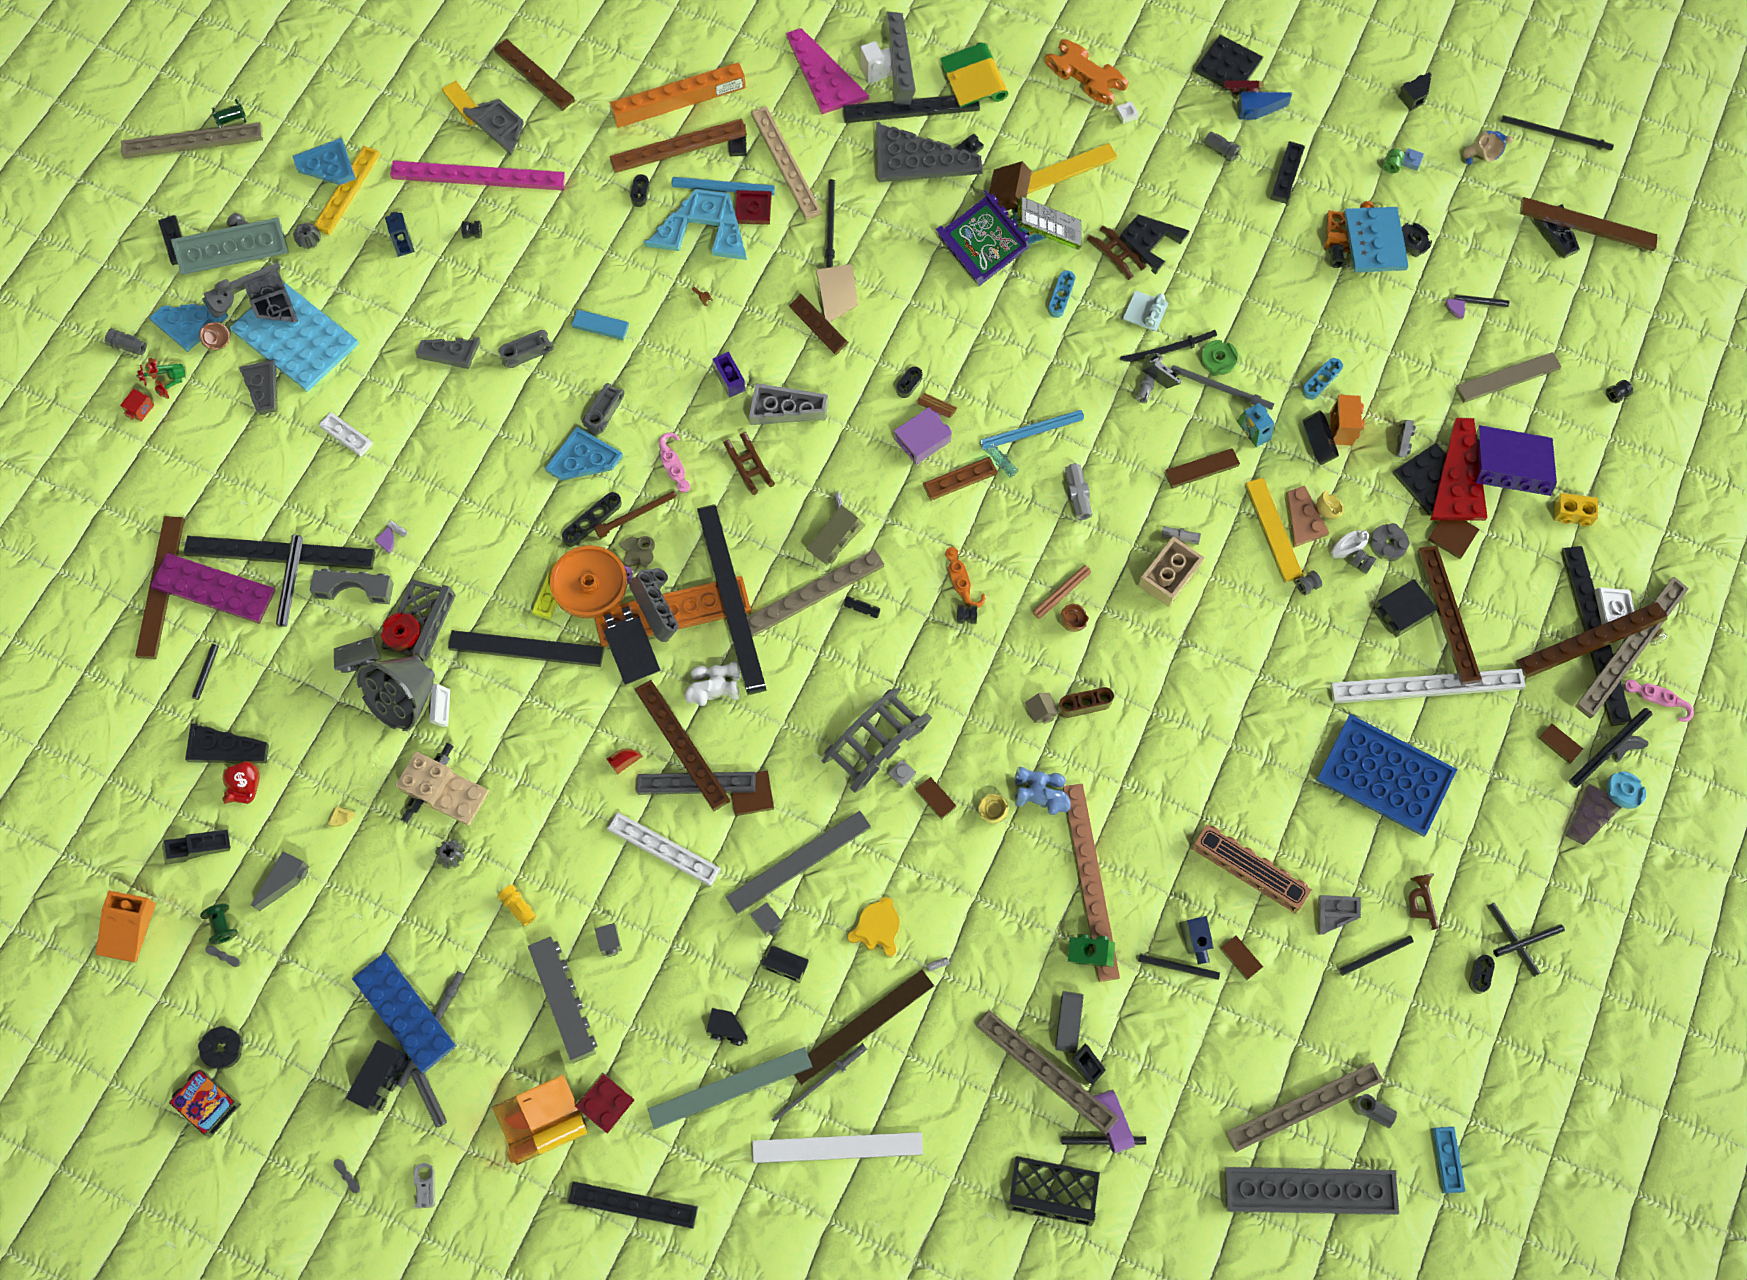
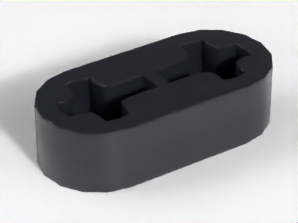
M637 175L633 180L631 202L636 207H642L647 202L650 184L646 175Z
M910 367L896 385V393L899 397L908 398L921 383L923 372L919 367ZM911 374H912V375L918 374V377L915 376V377L911 380ZM908 384L907 390L901 391V387L905 388Z
M1481 955L1473 963L1469 986L1476 994H1482L1490 988L1495 962L1489 955ZM1485 960L1486 965L1489 967L1485 968L1482 972L1483 965L1480 962ZM1480 977H1482L1481 983L1484 986L1478 988V984L1475 982L1478 981Z

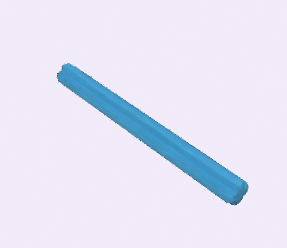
M683 177L672 178V187L735 193H737V190L772 191V196L775 193L774 185Z
M1077 410L981 439L980 445L983 450L1081 421L1084 419V414L1082 410Z

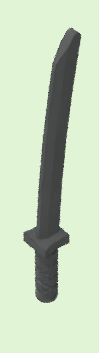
M862 1043L843 1060L835 1062L837 1064L836 1068L776 1115L772 1121H777L840 1069L844 1073L848 1065L868 1050L866 1046Z

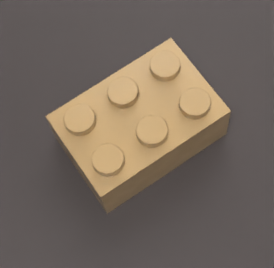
M1173 536L1143 574L1138 587L1167 607H1170L1201 567L1205 557Z

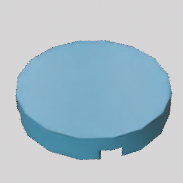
M1624 771L1614 773L1606 782L1608 796L1620 807L1627 809L1637 808L1646 798L1645 787H1642L1640 779L1631 773Z

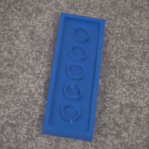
M386 952L352 978L421 1073L424 1074L457 1047Z

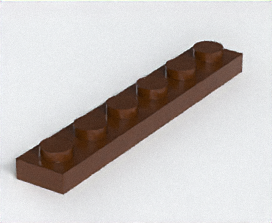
M507 38L494 47L497 55L559 109L564 111L575 102L574 96Z

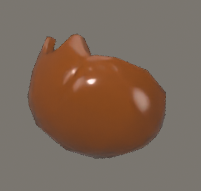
M1072 603L1062 609L1060 621L1067 631L1079 632L1087 627L1089 617L1086 615L1083 607Z

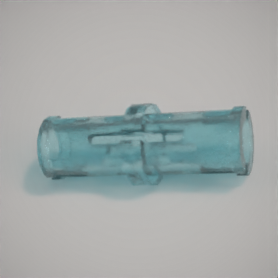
M994 443L986 449V452L994 459L996 465L1000 466L1010 478L1019 471L1008 459L1009 457L1006 454L1004 455Z

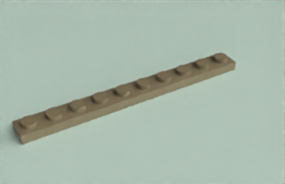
M1672 577L1652 604L1658 602L1669 616L1689 588L1677 578ZM1664 622L1626 637L1574 707L1589 719L1594 717Z

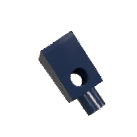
M390 213L389 216L385 217L397 256L415 252L403 213ZM401 234L404 237L403 241L398 240V236Z
M1207 916L1179 922L1188 954L1195 953L1198 965L1210 962L1207 950L1213 949V942Z

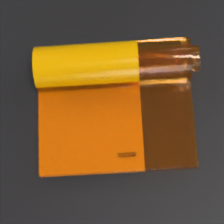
M564 1074L492 1106V1110L509 1145V1151L506 1153L510 1163H515L516 1166L588 1134V1129L581 1112L574 1107L577 1103Z

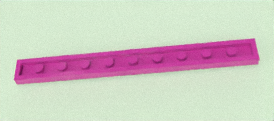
M393 161L390 173L391 179L562 191H564L566 179L565 172L407 161Z

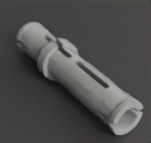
M1161 355V356L1159 357V359H1158V358H1156V359H1157L1159 362H1161V361L1163 360V356ZM1145 374L1144 379L1140 382V390L1136 397V400H1140L1139 403L1142 404L1148 402L1150 392L1154 389L1155 380Z

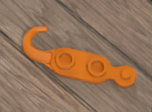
M947 548L945 556L950 560L948 572L955 591L963 598L964 603L968 607L971 605H977V608L981 607L985 603V594H981L979 602H973L970 599L971 583L965 565L957 559L958 550L956 548Z

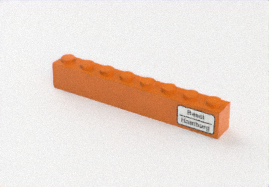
M734 63L611 101V113L617 128L745 89V75L740 63Z

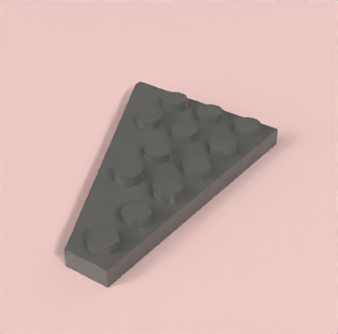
M876 122L879 182L983 174L981 155L969 153L963 149L960 151L951 148V145L939 141L936 142L930 138L924 139L916 136L915 133L899 130L894 126L890 128L881 125V122Z

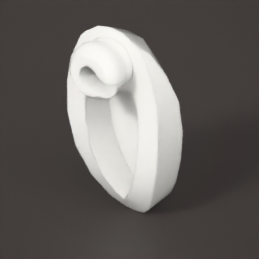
M1365 530L1353 531L1343 536L1333 546L1330 553L1331 557L1338 559L1357 554L1360 549L1362 550L1369 540V533Z

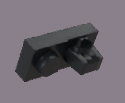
M973 133V135H970L954 149L960 151L963 149L969 153L977 154L984 148V144Z

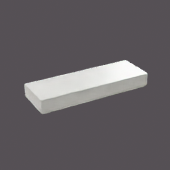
M332 412L319 424L323 431L360 457L373 445L371 440Z

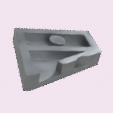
M1401 420L1399 422V427L1402 428L1397 438L1395 456L1404 458L1407 454H1410L1412 444L1409 442L1411 436H1414L1416 428L1413 425L1414 421Z
M1319 895L1318 935L1326 934L1361 918V897Z

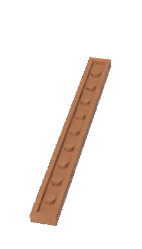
M1083 783L1063 786V792L1069 796L1071 802L1070 810L1067 814L1091 939H1096L1097 936H1107L1110 941H1113ZM1115 953L1113 967L1096 966L1099 982L1120 979Z

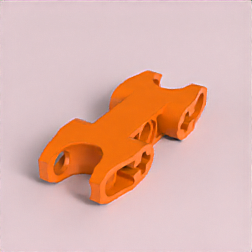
M1062 39L1058 47L1064 56H1057L1052 53H1048L1045 56L1046 65L1057 76L1064 80H1068L1072 76L1085 85L1084 91L1089 97L1105 105H1112L1114 103L1115 97L1109 88L1125 91L1128 88L1129 82L1116 68L1109 64H1105L1101 68L1088 59L1089 53L1084 47L1067 39Z

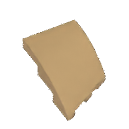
M852 264L817 269L823 314L831 323L837 317H842L847 311L858 306Z

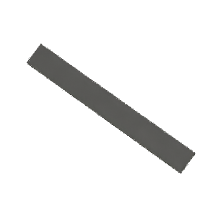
M858 811L726 896L727 901L738 915L871 828L870 824L861 811Z

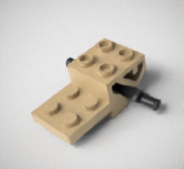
M446 743L441 753H437L434 760L416 751L395 785L400 791L411 797L405 806L407 810L400 819L407 824L412 815L418 812L421 805H424L470 826L489 791L453 773L451 768L446 766L450 759L448 756L454 748L449 743Z

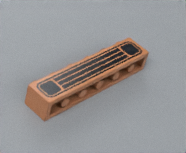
M1206 824L1191 848L1295 914L1301 909L1312 890L1304 881L1296 880L1286 870H1279L1273 866L1270 860L1260 858L1255 855L1252 849L1239 845L1236 839L1221 834V831L1215 826Z

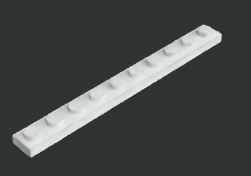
M1522 669L1480 672L1482 678L1480 683L1461 685L1458 674L1337 682L1330 685L1333 704L1522 690L1526 686Z

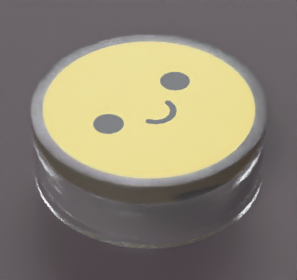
M1659 628L1649 644L1656 646L1664 642L1667 638L1665 630Z

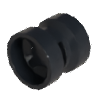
M480 220L474 222L462 221L463 239H469L470 237L482 238V224Z
M1625 379L1606 389L1607 398L1614 404L1633 394L1632 385Z
M958 605L957 624H963L965 621L970 624H977V605H971L967 608L964 605Z

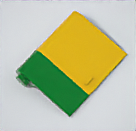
M980 42L940 58L960 108L991 96L995 102L1007 98L1009 93L986 43Z

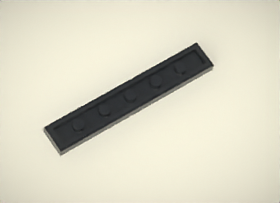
M574 1181L568 1199V1204L694 1229L698 1206Z

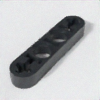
M615 492L608 493L567 527L562 533L565 545L570 547L576 546L594 531L595 525L602 524L619 510L622 505L620 495ZM611 499H612L613 501L616 500L617 503H616V504H614V503H611V504H610V500H611ZM597 510L604 511V515L601 517L594 516V513ZM587 521L590 523L589 528H580L582 522ZM568 535H571V536L574 535V539H573V540H572L571 538L568 539L567 536H568Z

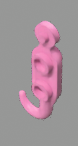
M665 433L659 438L661 462L671 480L678 482L677 488L679 492L686 493L690 490V483L684 479V467L677 454L665 443L667 438L672 437L679 441V437L674 433Z
M1632 679L1624 684L1627 692H1637L1646 701L1664 707H1682L1686 709L1687 716L1678 718L1681 722L1691 720L1694 715L1691 704L1678 697L1671 690L1649 683L1639 685Z

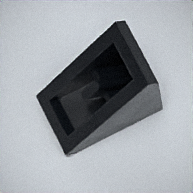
M1086 1043L1068 1062L1091 1085L1106 1071Z

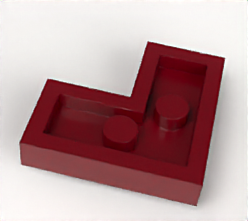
M1260 80L1225 81L1224 88L1229 89V92H1239V89H1246V92H1259V90L1264 89V82Z

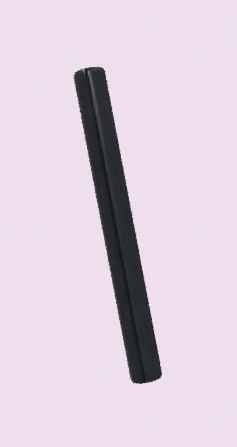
M1648 708L1641 710L1569 780V784L1573 788L1580 786L1652 716V711Z

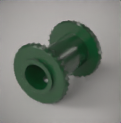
M235 99L236 105L219 111L212 107V114L219 128L223 127V124L241 118L244 123L247 122L241 103L239 104L237 99Z
M227 904L211 906L200 914L202 919L209 920L214 935L209 939L210 944L227 942L238 934L236 929L229 928L224 914L229 909Z

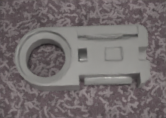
M421 1163L414 1170V1185L417 1186V1204L414 1207L418 1209L432 1208L436 1205L435 1169L430 1164ZM424 1167H428L430 1169V1176L425 1180L420 1179L419 1171Z

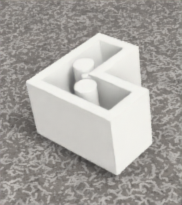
M876 41L860 46V69L868 84L893 76L890 47L880 50Z

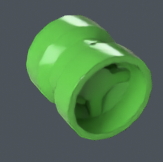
M1390 149L1384 161L1383 169L1393 174L1399 172L1405 156L1404 153L1399 149Z

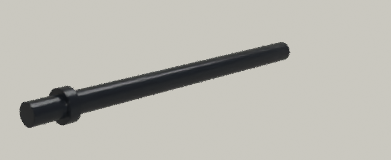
M1502 115L1501 122L1595 146L1599 150L1606 149L1612 151L1614 148V144L1605 142L1603 139L1596 140Z

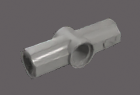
M1077 463L1070 464L1065 467L1068 497L1073 503L1076 519L1080 521L1087 520L1092 517L1089 487L1084 480L1081 465Z

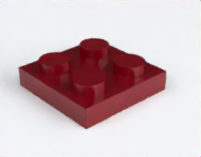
M737 190L735 210L737 223L770 225L772 191Z
M601 1073L574 1107L608 1134L635 1099L604 1073Z

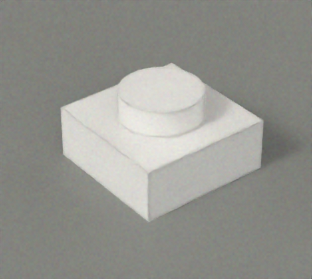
M1132 101L1116 107V113L1123 124L1139 117V113Z

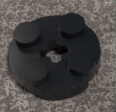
M1405 223L1401 227L1405 249L1413 257H1419L1430 249L1432 240L1429 241L1428 236L1430 234L1423 226L1417 223L1412 225Z
M225 1026L213 1028L204 1035L198 1044L200 1058L210 1068L228 1069L239 1061L242 1055L243 1040L239 1033ZM225 1043V1051L223 1053L217 1052V1046Z

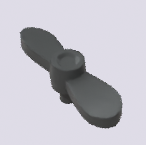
M214 946L206 947L205 951L209 955L218 957L221 961H226L233 967L240 966L238 958L230 956Z
M336 1159L334 1161L335 1169L342 1174V1179L347 1182L351 1192L359 1193L360 1186L352 1178V1174L347 1171L345 1163L340 1159Z

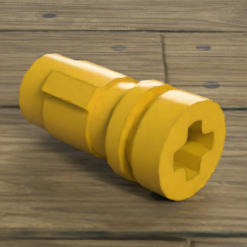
M513 884L505 887L497 895L501 903L504 902L503 905L510 909V912L524 927L533 922L537 917L525 900L521 898V893L517 892Z

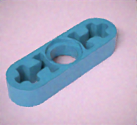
M1063 271L1060 274L1051 298L1048 312L1054 318L1063 316L1075 283V274L1071 271ZM1066 278H1069L1067 286H1065L1064 281ZM1064 291L1067 296L1059 297L1057 293ZM1058 302L1060 306L1058 311H1055L1054 308H1056Z
M1337 358L1329 359L1305 384L1302 390L1303 396L1310 400L1317 398L1340 374L1343 368L1341 360ZM1335 365L1337 368H1334L1330 373L1329 370L1331 366L1333 367ZM1318 376H1325L1327 378V381L1321 382L1318 379ZM1314 385H1316V388H1315L1314 391H1312V392H1309V391H1308L1309 389H1312V388L1314 387Z

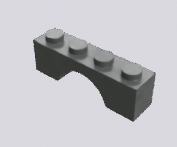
M321 569V571L314 570L310 592L316 599L334 600L342 590L355 587L364 590L371 603L390 604L394 583L390 576L383 573L371 575L366 572L350 573L345 570L333 572L329 569Z

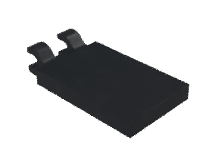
M629 606L622 609L625 620L615 623L611 613L604 616L609 628L604 631L624 685L661 671L640 617L634 619Z

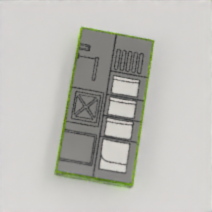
M1022 196L1018 199V227L1077 250L1082 247L1080 219Z

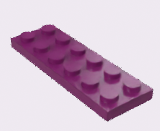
M169 553L166 554L151 584L152 589L258 624L261 623L276 591L273 587Z

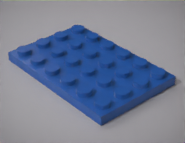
M1349 714L1316 781L1425 837L1457 769Z

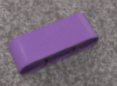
M1114 1090L1093 1095L1119 1117V1120L1105 1135L1112 1152L1115 1154L1134 1148L1135 1143Z

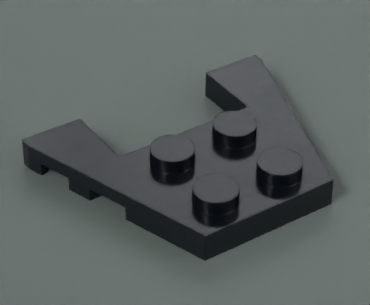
M1138 214L1121 233L1119 239L1133 253L1136 252L1142 258L1141 261L1145 265L1148 264L1152 268L1151 271L1156 275L1163 267L1165 260L1151 253L1164 236L1181 245L1188 237L1190 231Z

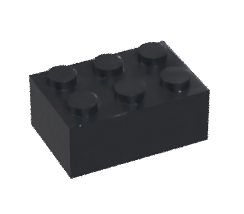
M377 1040L345 1099L378 1115L379 1111H383L387 1104V1096L396 1088L397 1078L401 1072H404L409 1057L400 1050Z

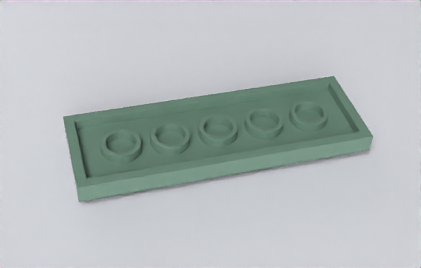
M279 217L171 239L181 275L289 253Z

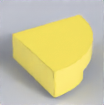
M336 806L328 825L331 827L344 826L354 818L356 813Z

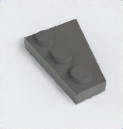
M480 337L473 338V340L456 338V341H445L444 339L421 340L416 351V357L418 359L469 369L479 347Z
M270 360L238 367L244 377L245 385L249 389L256 411L260 415L276 412L277 382L275 362Z

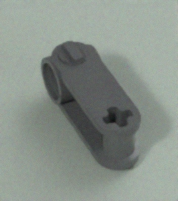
M539 330L502 345L498 351L502 364L507 368H513L551 352L554 345L549 341L547 331Z
M606 383L582 420L583 426L587 427L591 434L598 435L604 432L624 397V389L614 388L610 383Z

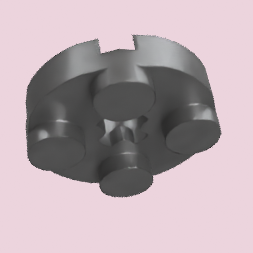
M1395 523L1384 524L1376 528L1370 541L1372 552L1378 558H1385L1388 561L1400 559L1410 545L1405 531ZM1387 539L1393 541V546L1385 543Z

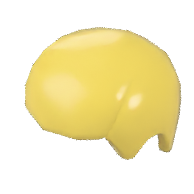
M1326 490L1317 499L1316 508L1323 517L1337 519L1343 514L1344 507L1335 494L1328 495V490Z
M988 794L982 798L978 806L980 817L990 824L1003 821L1008 814V804L1005 798L998 794Z

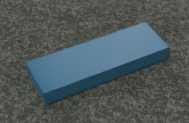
M577 310L572 327L624 340L629 328V322Z
M1455 1126L1432 1128L1442 1194L1466 1192Z

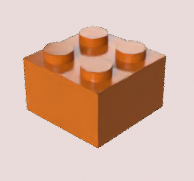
M1338 395L1330 411V430L1336 445L1353 446L1356 439H1359L1360 431L1364 429L1365 424L1364 419H1362L1364 403H1361V396Z

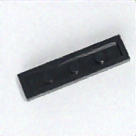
M1292 141L1288 142L1270 198L1271 200L1287 204L1306 145Z

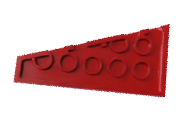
M1456 418L1453 422L1450 442L1446 451L1445 463L1443 464L1430 520L1485 521L1488 516L1483 484L1476 483L1479 475V457L1474 418Z

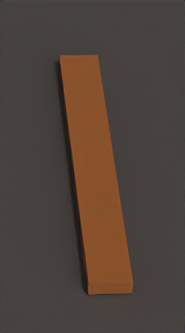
M741 118L611 155L610 159L614 172L618 173L747 136V132Z

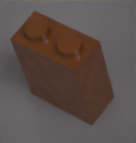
M1023 161L994 169L989 194H993L997 198V204L1000 207L1003 206L1006 210L1022 207V197L1027 198L1032 173L1031 169Z

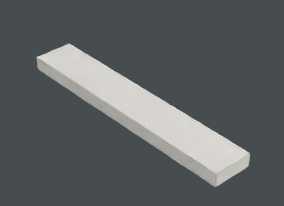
M618 812L607 828L609 832L710 887L721 870L718 866Z

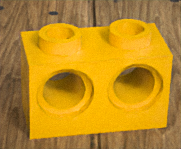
M1560 493L1554 501V521H1560L1564 524L1575 523L1581 526H1591L1598 519V498Z

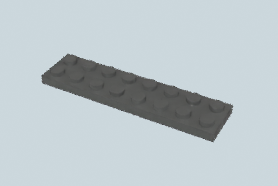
M1224 1168L1227 1212L1399 1215L1396 1170Z

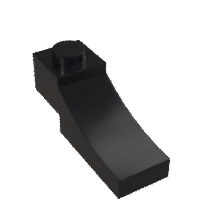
M228 829L187 834L185 838L163 840L162 844L165 865L182 863L196 857L230 851L231 849Z

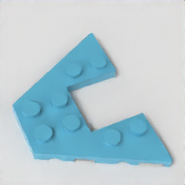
M695 189L690 197L681 204L682 207L676 213L673 212L665 220V223L657 228V232L644 242L646 247L680 251L688 222L719 226L712 249L713 256L747 260L729 193Z

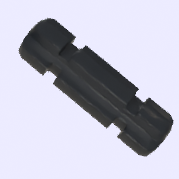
M847 596L844 601L845 607L854 608L853 610L866 615L870 614L873 618H878L881 612L879 607H871V604L858 599L854 600L850 596Z

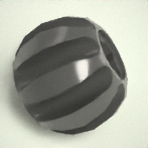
M309 222L298 224L293 232L296 244L304 249L316 247L321 238L319 229Z
M453 839L449 843L447 840L442 841V846L436 847L435 850L437 863L442 864L443 868L450 869L452 865L454 868L460 866L458 862L465 859V854H463L465 851L464 846L458 844V841Z

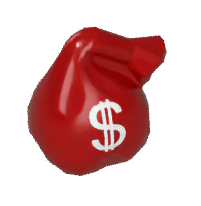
M248 761L242 762L224 770L222 779L224 786L227 788L224 792V797H222L224 804L232 802L250 804L254 800L259 785L260 773L253 763Z

